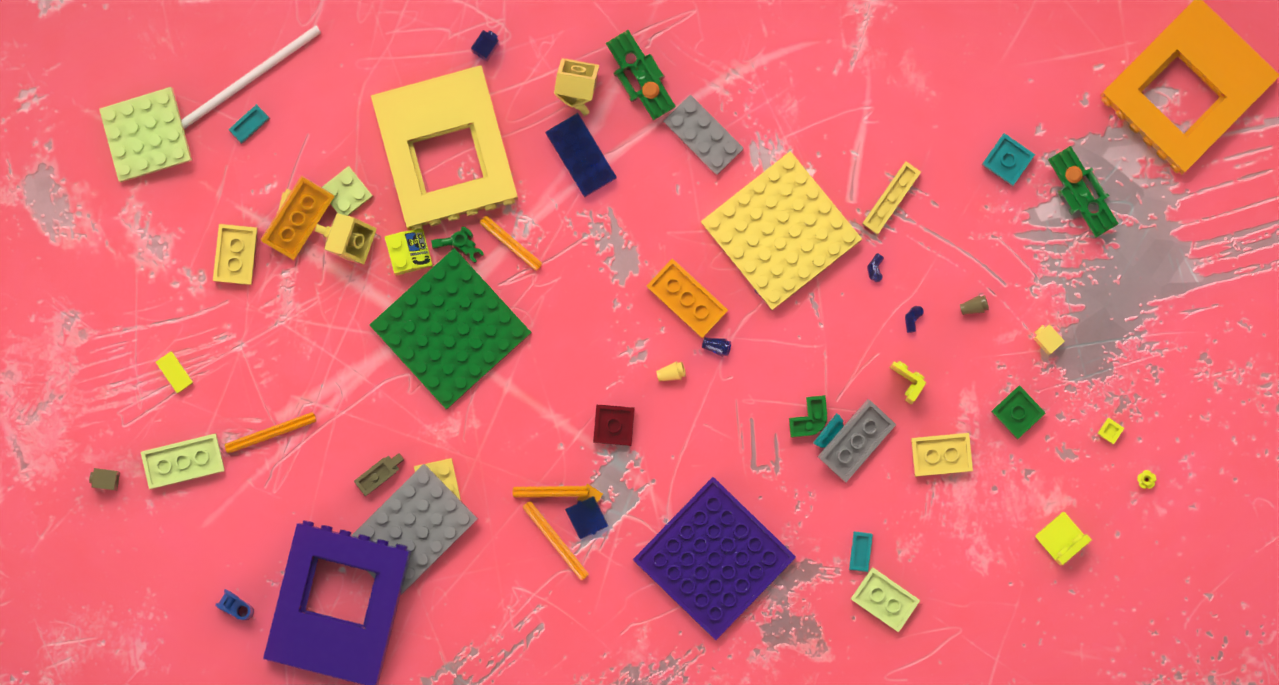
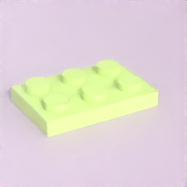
M873 567L851 597L852 601L897 632L900 631L920 602L914 595Z

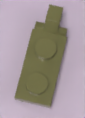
M399 453L392 459L388 455L359 476L354 482L361 492L367 496L399 470L397 465L405 459Z

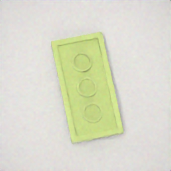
M216 433L141 452L149 489L225 471Z

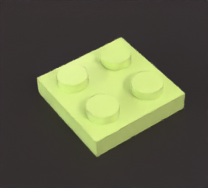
M349 166L322 187L334 194L330 204L336 212L349 216L373 197Z

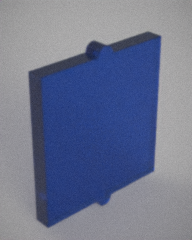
M594 496L583 501L579 500L577 504L565 509L580 539L591 534L595 535L597 531L609 526Z

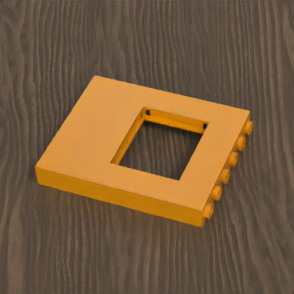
M1193 0L1100 96L1106 106H1111L1116 111L1115 114L1121 120L1125 119L1130 124L1129 128L1134 133H1139L1143 137L1142 140L1149 147L1153 146L1157 150L1156 154L1162 160L1166 159L1171 164L1170 167L1174 172L1182 175L1279 77V73L1203 0ZM1177 56L1219 96V99L1185 133L1141 93Z

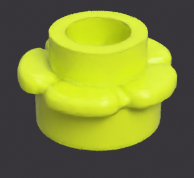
M1144 470L1137 477L1139 486L1143 489L1153 488L1156 481L1155 474L1149 470Z

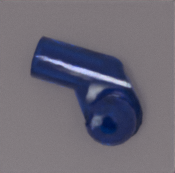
M879 253L875 254L867 266L869 278L875 282H880L883 277L880 273L879 265L884 257Z
M914 306L906 313L907 333L916 332L915 321L924 313L921 306Z

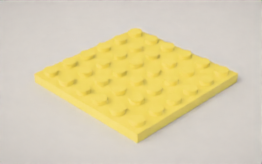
M791 151L701 221L702 225L772 311L862 241L860 235Z

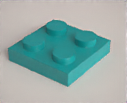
M1003 133L981 165L1011 186H1014L1035 154Z

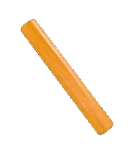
M488 216L483 217L480 224L530 267L537 271L542 266L540 260Z
M588 486L513 487V497L588 496L589 494Z

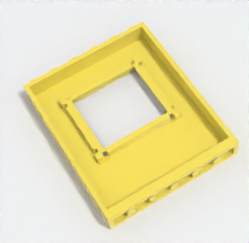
M481 65L371 95L407 229H422V225L430 224V226L438 225L444 219L453 221L459 219V215L466 213L467 216L475 215L478 213V210L484 208L486 211L497 208L496 205L504 203V206L511 205L518 199ZM470 127L483 177L426 193L413 143Z

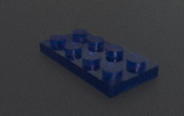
M578 113L545 132L584 198L617 179V176Z

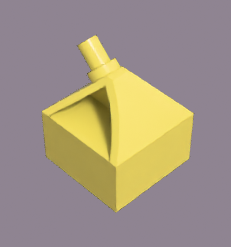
M562 58L557 72L554 94L562 102L570 107H575L576 110L579 109L583 116H586L590 111L585 106V103L592 101L599 65Z
M338 213L331 227L317 224L315 232L321 233L323 237L327 238L325 250L344 259L365 264L377 228L356 218Z

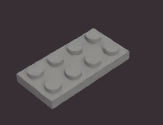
M691 94L663 120L716 176L744 149Z
M867 399L819 454L818 458L844 482H847L896 424L871 400Z

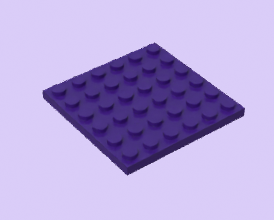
M712 477L635 556L633 561L706 632L717 640L796 556L724 486Z

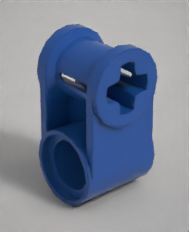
M224 589V595L219 603L215 604L222 611L240 620H248L254 613V609L250 604L227 589ZM242 606H246L248 609V613L244 617L239 614Z

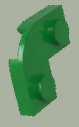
M825 395L806 397L808 416L789 418L790 437L815 435L824 428L827 422Z

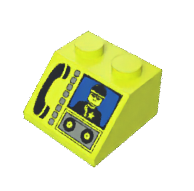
M423 229L403 231L384 236L396 276L433 266Z

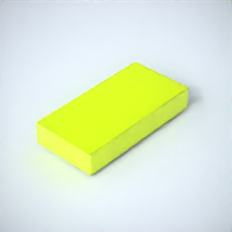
M172 351L156 361V364L176 393H180L194 383Z

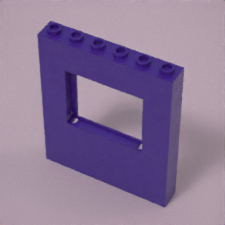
M303 520L302 523L296 524L263 659L363 685H378L411 550H407L408 546L396 544L395 547L388 545L389 541L377 539V542L371 541L370 537L359 534L358 537L351 536L352 532L340 529V532L332 531L333 527L321 525L320 528L314 526V522ZM318 558L376 573L363 624L306 610Z

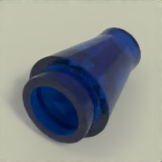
M704 337L702 348L721 357L728 356L731 349V341H728L727 338Z

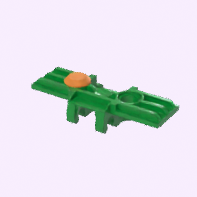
M629 30L606 42L607 47L620 66L613 74L621 81L630 96L629 100L631 102L640 99L653 121L676 107L660 79L665 78V75L657 66L652 54L644 55ZM634 54L636 62L633 64L627 63L625 60L626 56ZM630 70L634 74L641 90L638 92L634 90L624 73L625 71Z
M1071 146L1048 159L1064 186L1057 193L1060 197H1065L1070 206L1068 211L1071 215L1079 210L1095 238L1119 224L1104 201L1110 197L1109 194H1106L1092 172L1094 171L1093 168L1085 170ZM1086 176L1099 196L1098 199H1094L1082 177ZM1088 205H1097L1099 207L1098 212L1091 213L1088 210Z

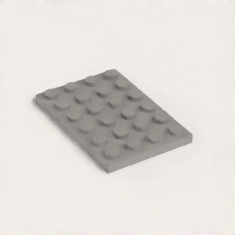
M423 464L351 536L358 537L359 534L369 536L371 541L377 542V539L389 541L388 545L396 547V544L408 546L407 550H411V555L401 591L402 595L478 518ZM367 571L375 579L376 573Z

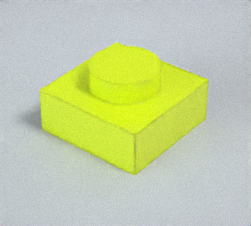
M1108 417L1097 434L1111 444H1114L1124 430V427Z

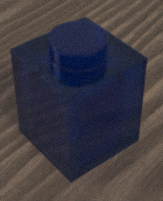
M483 30L470 48L471 52L488 62L500 44L497 39L498 35L490 30L488 32Z

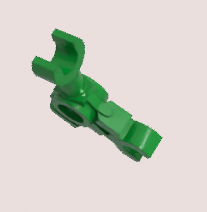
M461 227V231L455 232L450 238L431 240L433 249L448 245L455 246L463 251L465 255L469 254L470 260L474 263L477 262L473 257L474 253H479L481 256L484 255L483 251L479 248H474L476 244L468 239V235L470 238H473V235L466 227Z

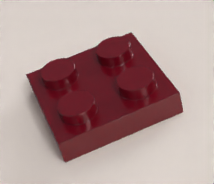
M596 404L593 443L632 446L635 408Z

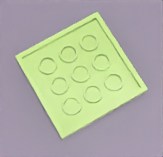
M172 87L99 109L119 182L192 161Z

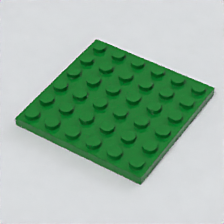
M455 248L369 324L446 410L532 333Z

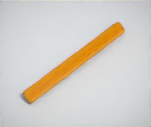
M311 412L228 442L224 445L227 453H232L315 423L316 416Z
M531 501L527 502L523 509L578 578L584 580L588 577V572Z

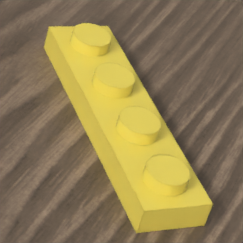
M905 161L862 225L878 235L921 171Z

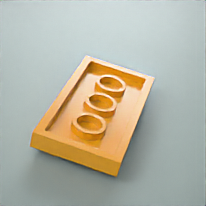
M301 175L264 233L261 241L294 260L333 200L334 194Z
M673 258L646 286L701 338L728 312L725 306Z

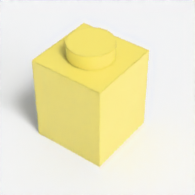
M1050 324L1046 327L1042 325L1034 332L1036 336L1033 339L1048 356L1065 342Z

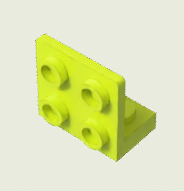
M894 361L889 368L912 382L904 394L907 396L905 401L912 404L927 383L924 381L925 377L916 371L914 373L907 370L908 366L901 361H898V363Z
M1065 512L1059 514L1035 535L1036 539L1059 565L1065 564L1092 540L1087 534L1082 533Z

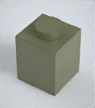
M94 468V471L90 473L89 483H92L91 487L117 491L120 472Z

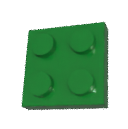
M1020 385L991 411L1016 439H1019L1046 414Z

